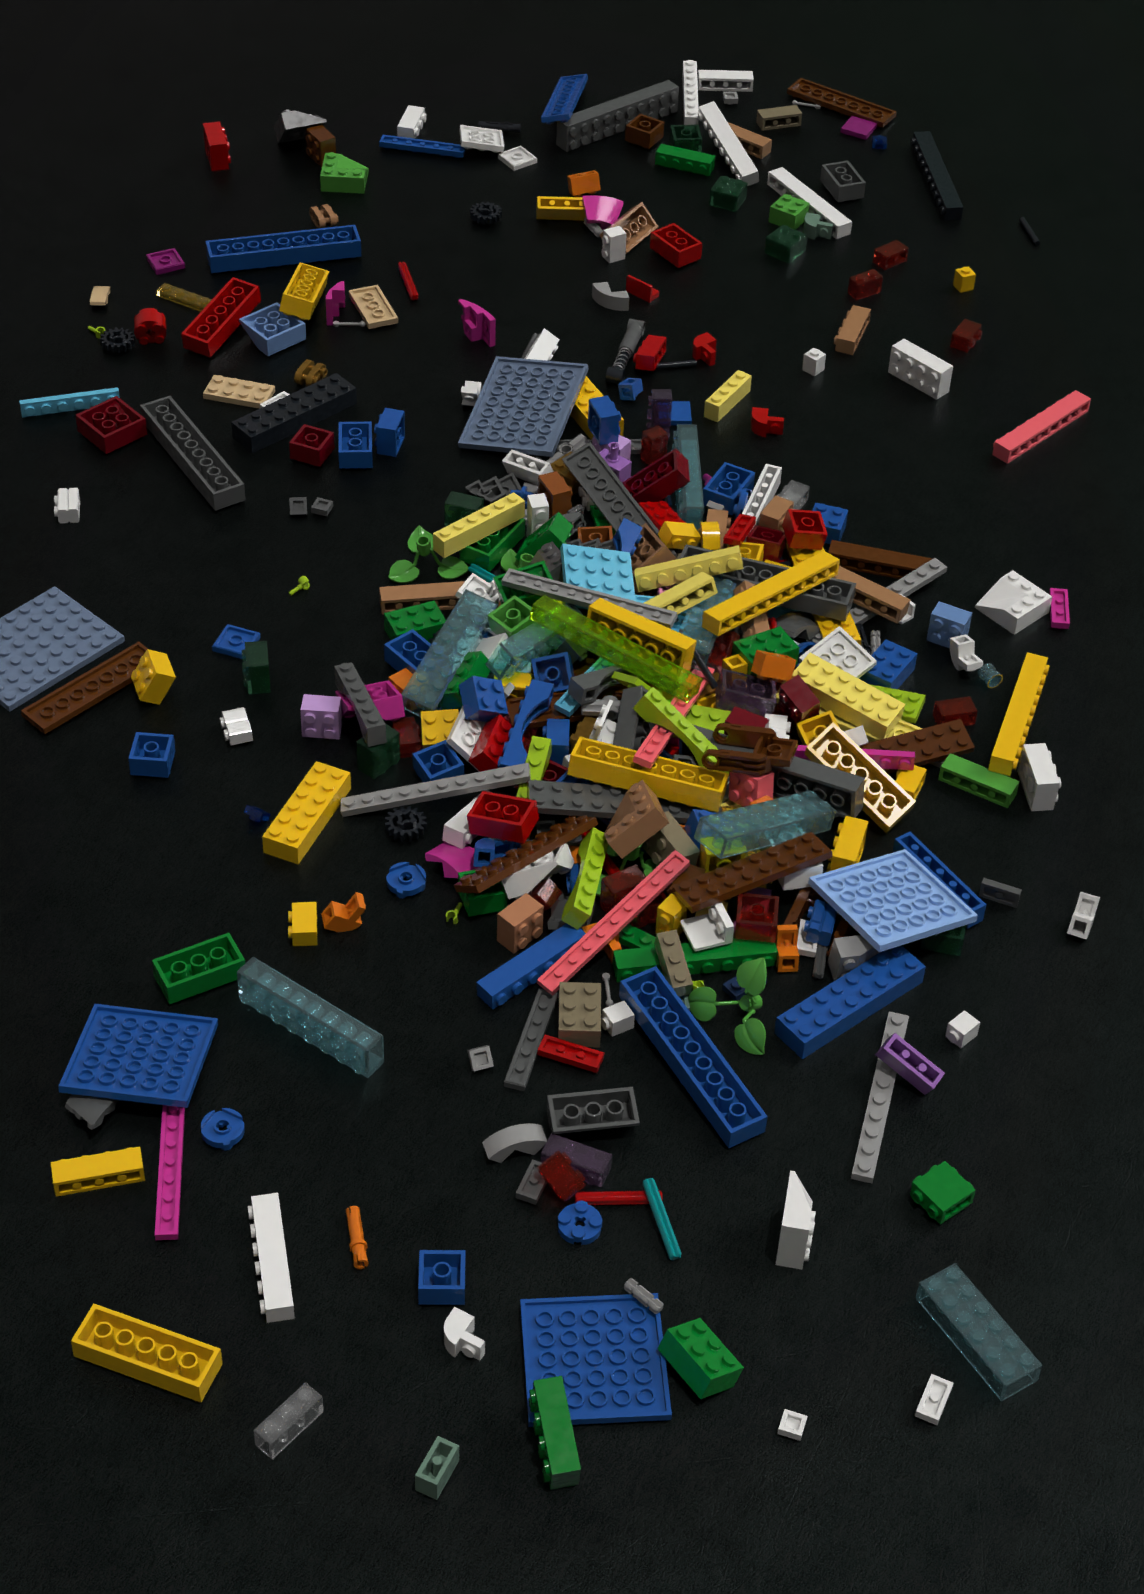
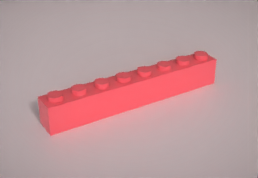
M1077 390L1068 394L1030 420L997 439L993 444L992 455L1007 464L1087 413L1091 398Z

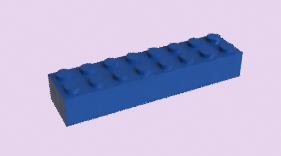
M902 945L882 951L776 1017L774 1034L801 1059H804L921 984L926 966Z

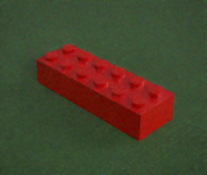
M232 277L181 333L183 347L211 358L240 325L239 319L249 315L261 302L259 286Z

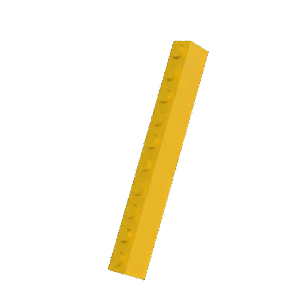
M822 551L703 611L702 627L714 635L720 636L838 575L840 559Z
M1027 652L991 755L988 771L1011 776L1012 770L1017 769L1023 744H1025L1050 665H1047L1048 657Z

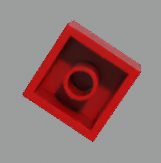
M796 509L787 510L782 526L789 548L822 550L828 534L821 512Z

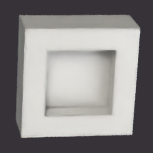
M784 1409L777 1434L801 1441L808 1416Z

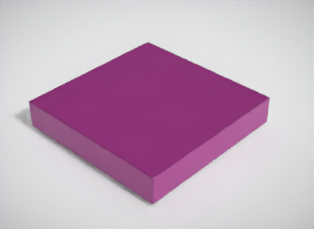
M851 116L842 126L840 133L867 140L877 128V123Z
M175 248L146 255V259L156 275L185 268V263Z

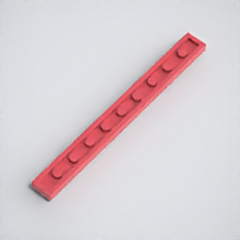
M698 665L695 666L671 701V704L684 717H686L708 684ZM708 667L711 674L713 675L715 669ZM655 724L634 755L633 762L651 769L674 733L665 727Z
M674 850L537 979V984L553 996L559 990L560 982L569 981L690 866V861Z

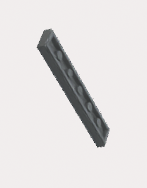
M538 989L504 1080V1087L525 1091L537 1058V1050L548 1028L559 993L556 992L552 996L546 990Z

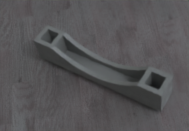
M635 660L571 677L568 694L580 705L596 701L602 691L613 685L621 684L611 678L614 671L635 676L643 682L653 684L666 681L670 676Z
M343 663L334 666L335 684L340 694L346 695L351 702L367 746L387 743L386 724L353 663Z

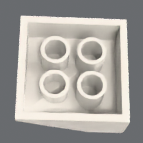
M1012 570L997 581L975 605V608L1015 635L1049 613L1052 596Z
M563 844L501 880L508 899H518L525 893L528 894L541 880L548 879L553 874L568 873L574 864L568 844Z
M790 1171L775 1265L802 1270L804 1261L809 1260L816 1211H811L813 1201L795 1171Z

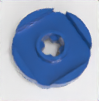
M740 488L738 492L739 502L735 504L733 509L735 519L739 514H742L749 500L748 498L752 494V489Z
M409 862L397 863L389 869V873L386 876L387 887L398 898L403 899L407 896L416 895L425 890L426 873L420 865H409Z
M222 1108V1111L218 1112L213 1110L206 1114L201 1121L203 1141L212 1147L221 1148L222 1150H230L233 1145L243 1138L245 1133L241 1114L230 1108ZM224 1126H227V1129L223 1131L219 1130L218 1128H223Z
M577 1201L575 1204L566 1206L559 1213L558 1232L568 1243L581 1242V1245H587L594 1242L600 1236L602 1217L598 1210L588 1205L586 1201ZM577 1221L584 1222L583 1227L581 1225L576 1226L575 1224Z

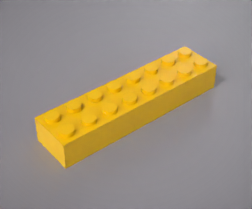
M579 737L570 755L567 775L627 790L633 784L643 780L659 798L667 799L670 802L683 803L689 807L702 808L709 812L719 811L729 773L710 770L705 767L661 756L657 758L651 769L633 762L636 750L584 737Z

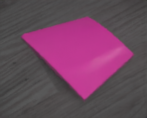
M590 195L582 197L587 224L599 223L600 228L604 230L618 220L624 204L623 201L606 196Z
M344 281L334 285L326 295L327 326L333 325V316H339V308L345 307Z
M463 299L458 300L464 313L461 315L464 333L469 340L473 342L483 339L489 347L495 346L496 319L480 306Z
M444 842L425 853L426 861L443 863L444 877L458 879L459 872L479 868L473 867L475 848L470 846L460 849Z

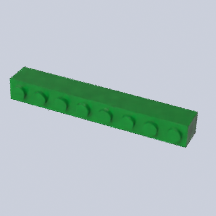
M773 934L733 938L732 943L696 952L690 943H681L690 975L738 970L742 963L758 958H765L766 967L776 966L778 950ZM655 946L613 951L612 964L616 982H620L655 966L663 975Z

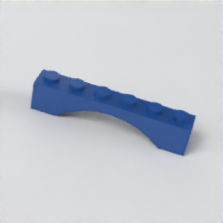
M624 518L612 539L615 550L630 552L632 557L637 548L634 544L638 545L642 538L640 532L643 527Z
M532 679L530 686H526L524 692L525 699L520 701V712L515 715L514 728H510L509 741L504 744V755L499 757L498 768L526 762L528 754L523 746V734L528 725L537 716L549 709L553 698L554 684Z

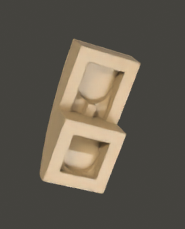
M95 286L91 294L90 305H106L108 303L110 287Z

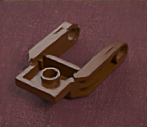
M719 723L713 732V738L717 743L754 748V751L749 753L725 749H708L704 752L701 761L703 766L710 770L759 776L770 772L773 765L790 767L798 747V740L778 738L776 732L771 728ZM724 730L728 733V736L722 737L718 731ZM707 756H714L717 762H710Z
M812 887L801 888L783 925L797 924L798 926L805 911H809L810 906L814 907L815 900H825ZM837 912L835 921L839 922L833 935V941L834 938L848 937L852 926ZM831 944V946H830L829 951H827V953H826V957H828V958H829V955H830V951H831V948H832V944Z

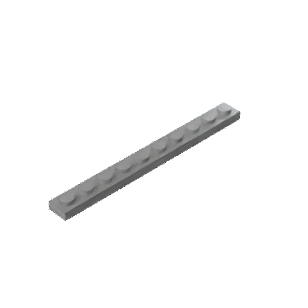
M933 558L886 588L907 597L947 572V566L938 559ZM859 605L850 609L855 624H863L878 615ZM820 632L812 639L806 641L820 642L822 640Z
M510 568L501 580L502 586L589 608L597 599L602 598L670 629L678 618L675 611Z
M523 763L341 798V814L343 817L526 783L528 780H531L529 763Z
M889 1011L881 1046L894 1033L902 1039L905 1038L909 1019L908 1015ZM879 1058L851 1179L871 1184L873 1183L897 1074Z

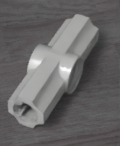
M580 434L569 443L561 444L559 451L546 462L551 464L570 451L574 452L588 444L589 441L586 436Z
M611 695L605 696L602 699H596V701L581 705V714L601 716L599 714L603 704L607 705L609 700H613L606 719L615 720L619 715L621 700Z

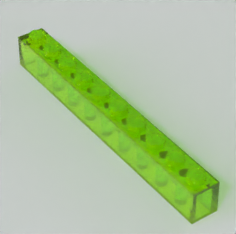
M543 595L532 605L529 619L686 703H689L698 694L703 678L546 595Z

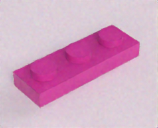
M1050 588L1049 595L1052 596L1050 606L1051 627L1069 629L1068 589Z

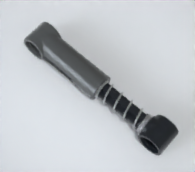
M629 319L627 330L618 348V355L614 365L607 369V383L620 384L624 381L625 366H627V362L633 356L640 337L644 335L645 321Z

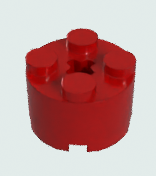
M155 308L142 309L134 317V334L141 345L148 343L161 344L166 337V317L163 313L157 312Z

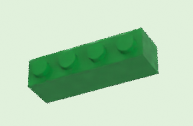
M661 144L656 151L655 165L710 176L715 166V155Z

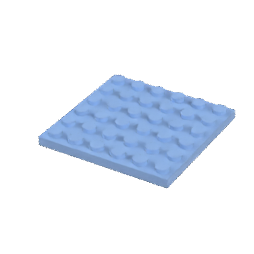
M906 849L809 877L808 884L878 952L976 922L978 917L970 907Z

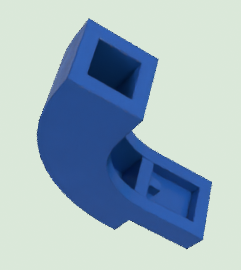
M491 837L482 838L475 843L473 867L488 866L491 864V860L498 857L502 858L506 855L507 851L521 847V843Z

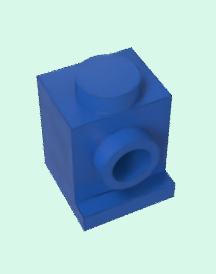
M627 378L618 384L620 400L636 399L635 397L643 391L641 378Z

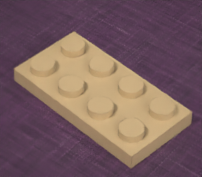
M378 285L349 290V297L368 329L398 323L396 313Z
M213 375L203 392V399L260 409L261 403L272 398L275 393V386Z

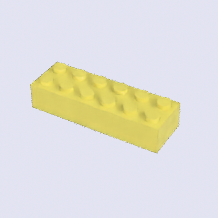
M809 653L793 672L792 678L799 675L819 699L820 707L827 711L832 710L833 714L856 727L863 725L867 733L880 740L885 739L902 718L905 708L903 702L812 653Z

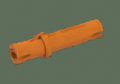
M350 1206V1210L349 1208L346 1209L351 1241L349 1248L353 1253L354 1267L363 1269L364 1265L367 1267L369 1264L366 1254L368 1246L364 1240L360 1208L358 1206Z

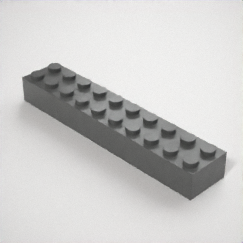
M667 80L572 114L567 122L561 123L557 121L556 145L565 152L625 131L626 125L640 113L655 119L676 113L678 110L679 86Z
M171 396L140 405L141 415L146 419V427L215 511L246 500L244 483Z
M686 544L679 559L713 550ZM742 557L743 569L712 577H714L718 592L734 596L733 590L744 580L757 585L789 568ZM830 578L778 606L846 621L854 602L856 583Z
M693 725L718 750L725 749L749 753L754 751V748L717 743L713 738L714 731ZM719 733V735H721L722 737H727V736H728V735ZM679 738V755L693 756L697 766H699L689 747ZM794 756L790 767L772 766L771 771L774 772L773 796L843 818L845 816L856 818L863 808L864 777Z

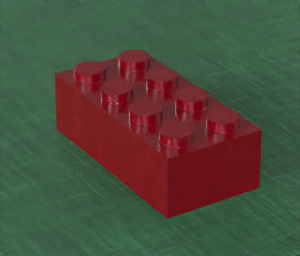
M675 448L625 480L623 485L637 503L647 501L659 502L690 482L688 460Z

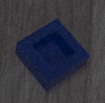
M882 135L873 136L872 148L886 149L887 137Z
M246 805L244 813L250 815L249 818L259 823L261 820L269 821L271 816L270 813L256 806Z

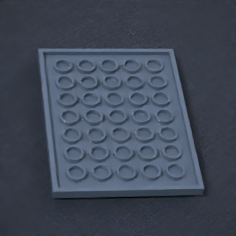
M496 356L459 439V448L509 453L512 449L527 455L553 457L589 370L588 364Z
M55 586L0 618V705L9 712L125 642L124 635Z

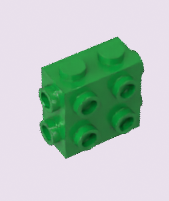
M944 1161L939 1165L932 1166L923 1176L919 1175L912 1181L910 1196L915 1203L920 1204L927 1211L932 1219H935L941 1225L972 1204L976 1190L970 1182L958 1174L954 1167H951Z

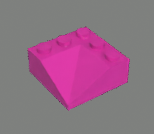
M389 680L365 685L382 719L397 721L400 717H405L402 694ZM339 690L335 691L336 697H341L342 717H355V711L347 696L340 694Z

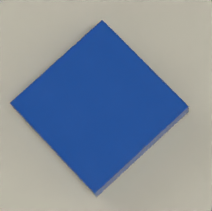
M658 401L659 425H692L690 401Z
M227 624L213 644L212 651L246 660L261 638L260 633Z

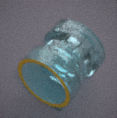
M991 663L983 665L978 671V676L981 680L985 681L988 688L997 687L1003 680V676L1000 672L996 671V668Z

